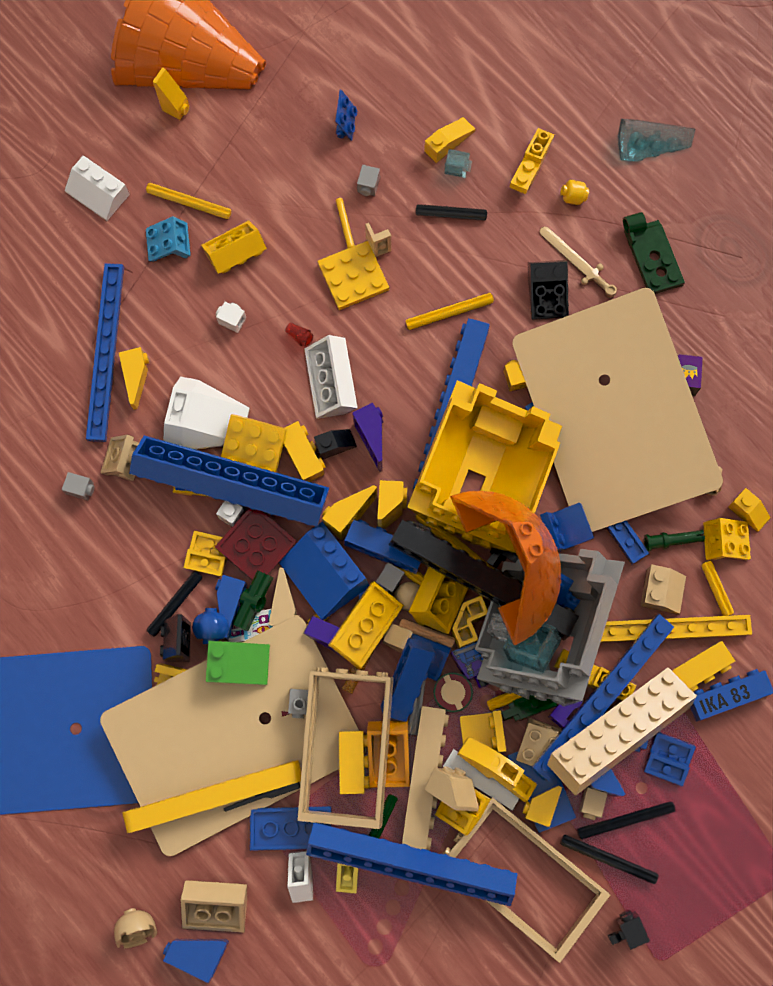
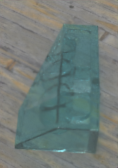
M621 119L617 136L620 160L641 161L647 157L660 156L659 154L690 148L695 129L642 120Z

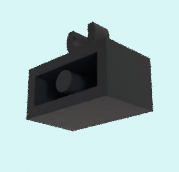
M631 910L619 914L620 918L616 919L621 930L608 935L612 945L625 939L631 950L650 942L639 915L636 911L631 912Z

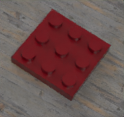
M249 508L218 542L215 548L253 580L257 570L269 575L297 541L263 511Z

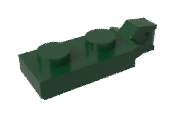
M530 695L529 699L521 697L508 704L510 709L501 712L502 719L506 721L514 718L515 722L555 708L557 703L553 702L552 699L542 701L536 699L533 695Z

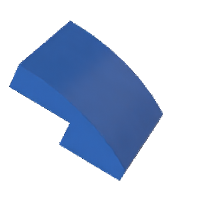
M658 732L651 745L644 772L683 786L696 746Z

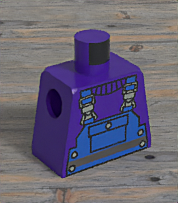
M476 641L451 651L450 655L462 675L467 680L475 678L480 689L490 684L477 679L484 658L481 657L482 654L475 650Z

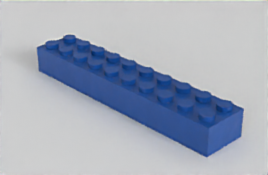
M145 435L132 454L129 474L136 475L139 478L150 479L157 483H164L175 488H182L196 494H203L214 499H221L232 504L242 505L253 510H260L270 515L281 516L288 520H295L318 527L329 487Z

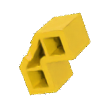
M482 596L466 601L461 606L451 631L458 648L478 641L472 623L486 618L488 610Z

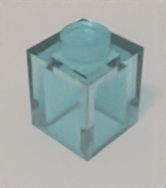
M449 149L444 174L465 178L467 171H471L472 161L469 160L470 153Z

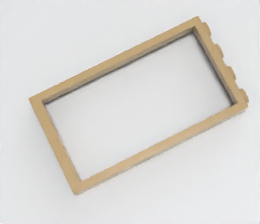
M316 667V671H310L298 821L380 829L382 827L394 677H388V673L376 672V676L368 675V671L356 670V674H350L348 669H336V672H328L326 667ZM319 678L385 683L375 817L309 811Z

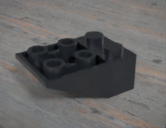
M568 261L528 262L531 319L564 318L569 316Z

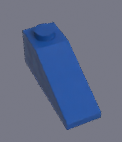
M223 575L222 579H218L215 590H217L219 613L227 618L229 629L225 636V639L229 640L233 628L232 623L241 605L240 597L246 590L247 583Z

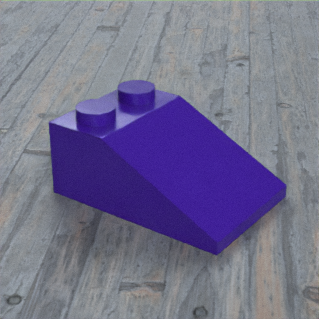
M371 403L352 412L353 424L378 471L381 472L383 471V414L379 407H375Z

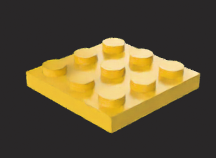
M368 241L317 261L338 310L389 291V285Z
M231 414L221 457L277 473L287 429Z

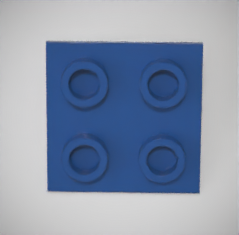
M340 90L335 120L337 124L336 134L338 138L347 136L352 140L353 133L355 132L354 124L357 108L345 93Z

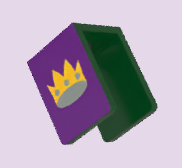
M679 354L678 359L691 394L696 396L701 389L703 358Z

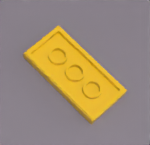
M371 582L328 645L356 668L362 669L404 605L376 582Z

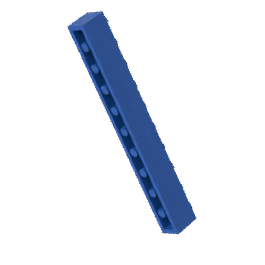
M468 318L467 324L463 323L460 332L463 335L462 341L458 340L455 351L458 354L456 358H452L450 368L453 370L451 375H447L445 381L447 390L446 392L442 391L439 401L442 403L441 409L437 408L434 419L437 422L435 426L431 427L429 437H432L430 444L426 443L423 454L426 455V458L457 380L471 387L473 385L490 327L488 323ZM425 461L420 462L418 472L422 471ZM417 478L415 479L413 490L415 489L416 483L418 481Z
M313 824L306 852L308 856L506 906H511L518 873L507 869L494 868L487 864L470 862L467 859L450 857L447 854L430 852L427 849L410 847L407 844L390 842L387 839L370 837L367 834L350 832L347 829L330 827L327 824Z

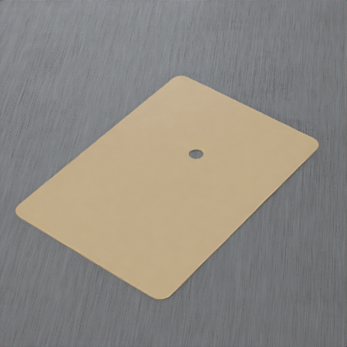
M639 289L520 333L514 337L513 347L534 407L550 413L549 420L562 426L557 439L560 442V446L554 459V465L568 506L576 503L582 504L592 532L703 495L721 487L723 483L722 475L656 296L651 289ZM601 375H608L610 377L608 385L603 386L599 383Z
M297 616L291 617L242 642L270 645L267 685L206 682V660L105 711L101 715V725L140 807L295 760H299L302 770L306 715H304V718H292V714L282 717V711L288 712L290 689L308 690L310 671H316V667L328 668L315 641L303 634L307 625L302 618ZM319 678L311 783L339 769V731H359L332 678ZM264 712L271 715V721L268 724H262L259 721V716ZM300 788L274 798H262L232 810L224 811L223 808L251 798L248 797L150 828L161 851L167 856H174L251 815V809L266 808L300 790Z

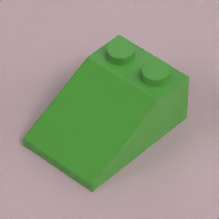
M208 641L206 682L267 685L270 645Z

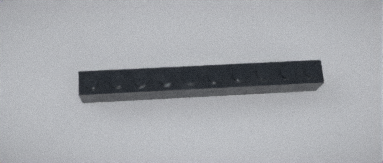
M409 520L401 521L389 543L393 548L499 606L521 598L523 589L521 581L515 578L510 579L504 575L503 571L488 567L487 563L483 560L470 557L469 553L462 549H455L450 542L435 538L433 533L417 528V525ZM556 602L549 618L540 628L564 641L570 636L579 616L574 614L575 611L571 608H563Z

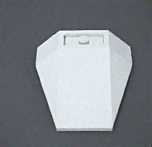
M180 377L172 390L164 422L163 441L194 450L222 447L230 415L236 414L248 418L250 408L200 380Z

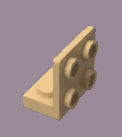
M528 718L526 731L516 760L533 766L562 729Z

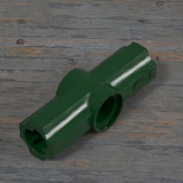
M257 570L249 589H246L240 597L241 606L232 623L233 625L249 631L256 614L266 604L265 595L273 577Z

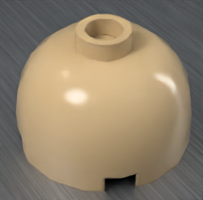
M135 908L126 910L114 927V937L118 948H120L121 944H123L124 948L136 947L146 943L147 939L145 938L152 935V939L157 935L156 925L152 916Z

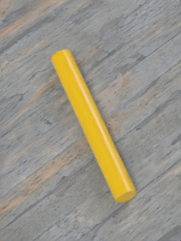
M337 198L336 204L347 248H351L354 246L344 202L342 198Z

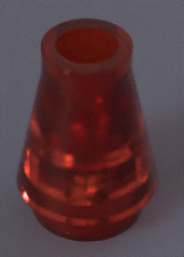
M289 323L285 329V332L300 346L307 347L313 340L314 335L309 329L293 323Z

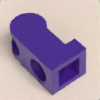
M583 701L564 707L558 704L548 718L563 729L569 722L567 720L568 716L573 710L579 708Z

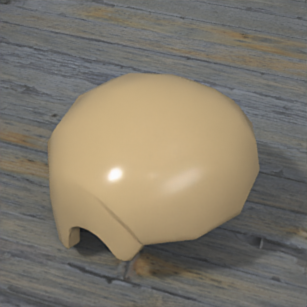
M405 582L395 590L394 598L404 605L403 610L409 611L420 587L419 584Z

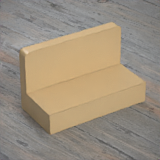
M366 223V240L369 242L375 257L390 252L391 234L389 230L374 234L370 224Z

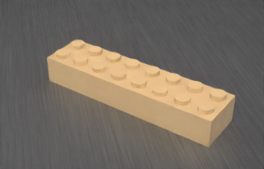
M666 668L551 753L547 765L576 796L690 709L697 695L675 673Z

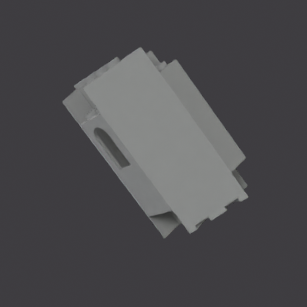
M580 549L578 556L558 553L561 573L574 581L569 591L572 593V596L580 600L574 610V614L578 615L579 618L570 634L571 637H574L567 662L560 663L558 672L551 671L549 668L557 637L539 628L527 641L514 646L498 610L501 606L491 601L475 650L482 654L481 657L484 658L477 677L478 680L499 687L505 693H514L526 699H529L530 695L542 701L552 699L553 702L563 707L583 701L625 563L607 560L599 551ZM519 559L516 563L504 562L501 570L504 572V575L510 579H518L523 585L525 572Z

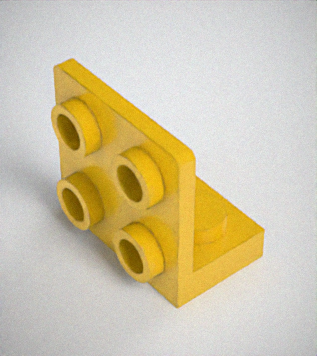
M725 518L703 522L706 560L713 561L721 558L751 559L747 522Z
M501 710L460 717L463 744L469 737L498 753L506 752Z

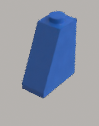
M175 939L172 943H167L163 954L166 955L163 961L209 983L213 978L229 940Z

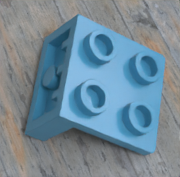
M172 216L146 228L148 260L150 262H154L172 253L183 258L191 256L188 223Z

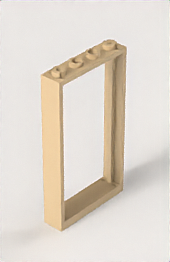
M491 797L486 810L472 831L467 836L459 832L453 840L456 842L451 849L447 847L443 854L456 858L492 810H495L596 894L557 948L552 946L505 905L487 901L560 963L609 898L610 894Z

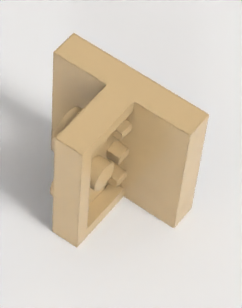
M130 435L111 437L101 474L107 476L115 475L129 481H134L135 475L129 474L132 454L139 444L133 441L134 437Z

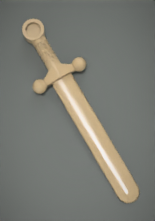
M548 227L540 229V234L586 275L585 278L581 279L583 285L593 280L601 286L607 297L612 298L616 295L617 288L606 283L598 275V272L604 268L602 264H598L595 269L592 268Z

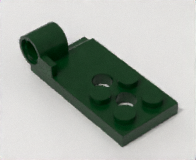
M642 212L623 217L624 233L645 287L651 289L654 294L683 286L685 281L659 220L647 223ZM655 253L659 259L652 260L649 255ZM656 270H663L665 272V276H658L656 274Z

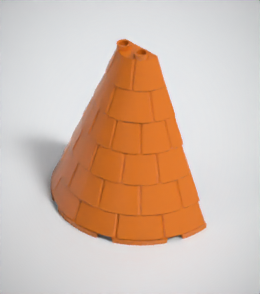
M125 0L123 5L126 7L124 18L118 19L111 51V59L115 61V68L111 69L113 83L116 86L136 85L137 87H154L153 80L160 70L164 68L177 85L182 86V88L251 89L257 83L260 71L265 69L266 60L243 38L210 0Z
M468 491L452 495L450 498L465 533L496 521L504 524L525 572L521 598L498 608L515 646L537 632L547 621L557 602L561 585V564L556 544L549 530L539 517L528 507L511 497L491 491Z

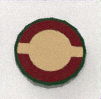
M452 672L444 674L437 680L433 694L440 708L454 713L468 707L473 697V688L465 676Z

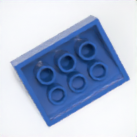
M323 522L319 523L318 527L315 526L309 530L279 562L321 620H325L365 591L369 586L366 577Z

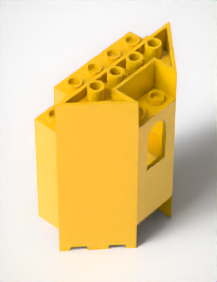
M457 380L407 507L434 528L442 526L444 531L455 534V532L461 534L463 539L487 549L495 548L516 553L504 524L499 521L465 533L450 496L460 493L467 472L470 470L485 477L480 491H491L506 495L521 502L535 513L560 446V442L557 439L562 426L549 420L550 413L534 406L528 411L495 397L497 390L480 383L474 388Z

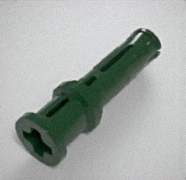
M703 530L676 534L662 532L660 535L653 536L646 534L644 535V546L648 552L657 548L664 550L672 545L704 542L705 535H701L704 534Z

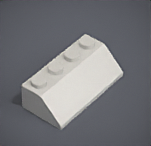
M328 335L304 348L316 418L344 415L357 409L346 339Z

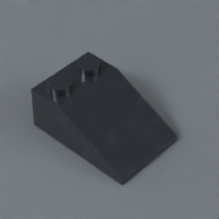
M177 614L164 620V625L161 626V637H164V642L160 646V657H163L165 662H190L191 622L182 614Z

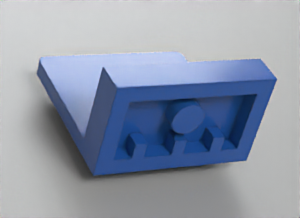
M576 503L554 513L545 512L540 514L542 522L549 530L558 552L594 539L581 503Z

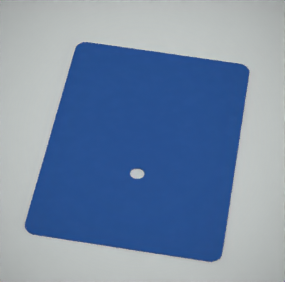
M134 646L0 657V815L138 803L105 734L100 718L105 711L152 688L151 652L147 647ZM74 723H79L82 726L81 732L77 735L72 734L70 731V727Z

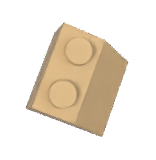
M651 564L646 572L641 606L680 614L686 576L671 568Z
M446 766L443 768L434 767L425 791L454 810L478 811L479 809L472 779L465 775L466 772L456 767L455 769Z

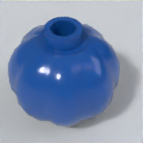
M205 608V612L197 615L192 625L195 637L203 639V644H208V641L224 639L229 629L227 618L217 612V608Z

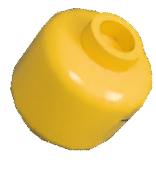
M568 180L565 185H562L560 191L564 202L574 205H581L587 200L589 194L586 184L576 180Z

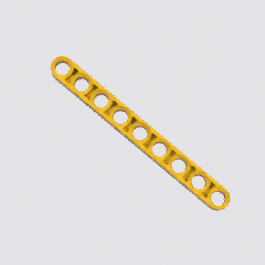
M295 760L125 811L122 815L127 833L301 782L302 770L300 762Z

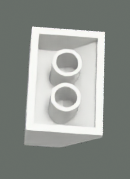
M82 156L71 169L65 188L67 194L106 221L109 220L130 195L123 182L85 156Z

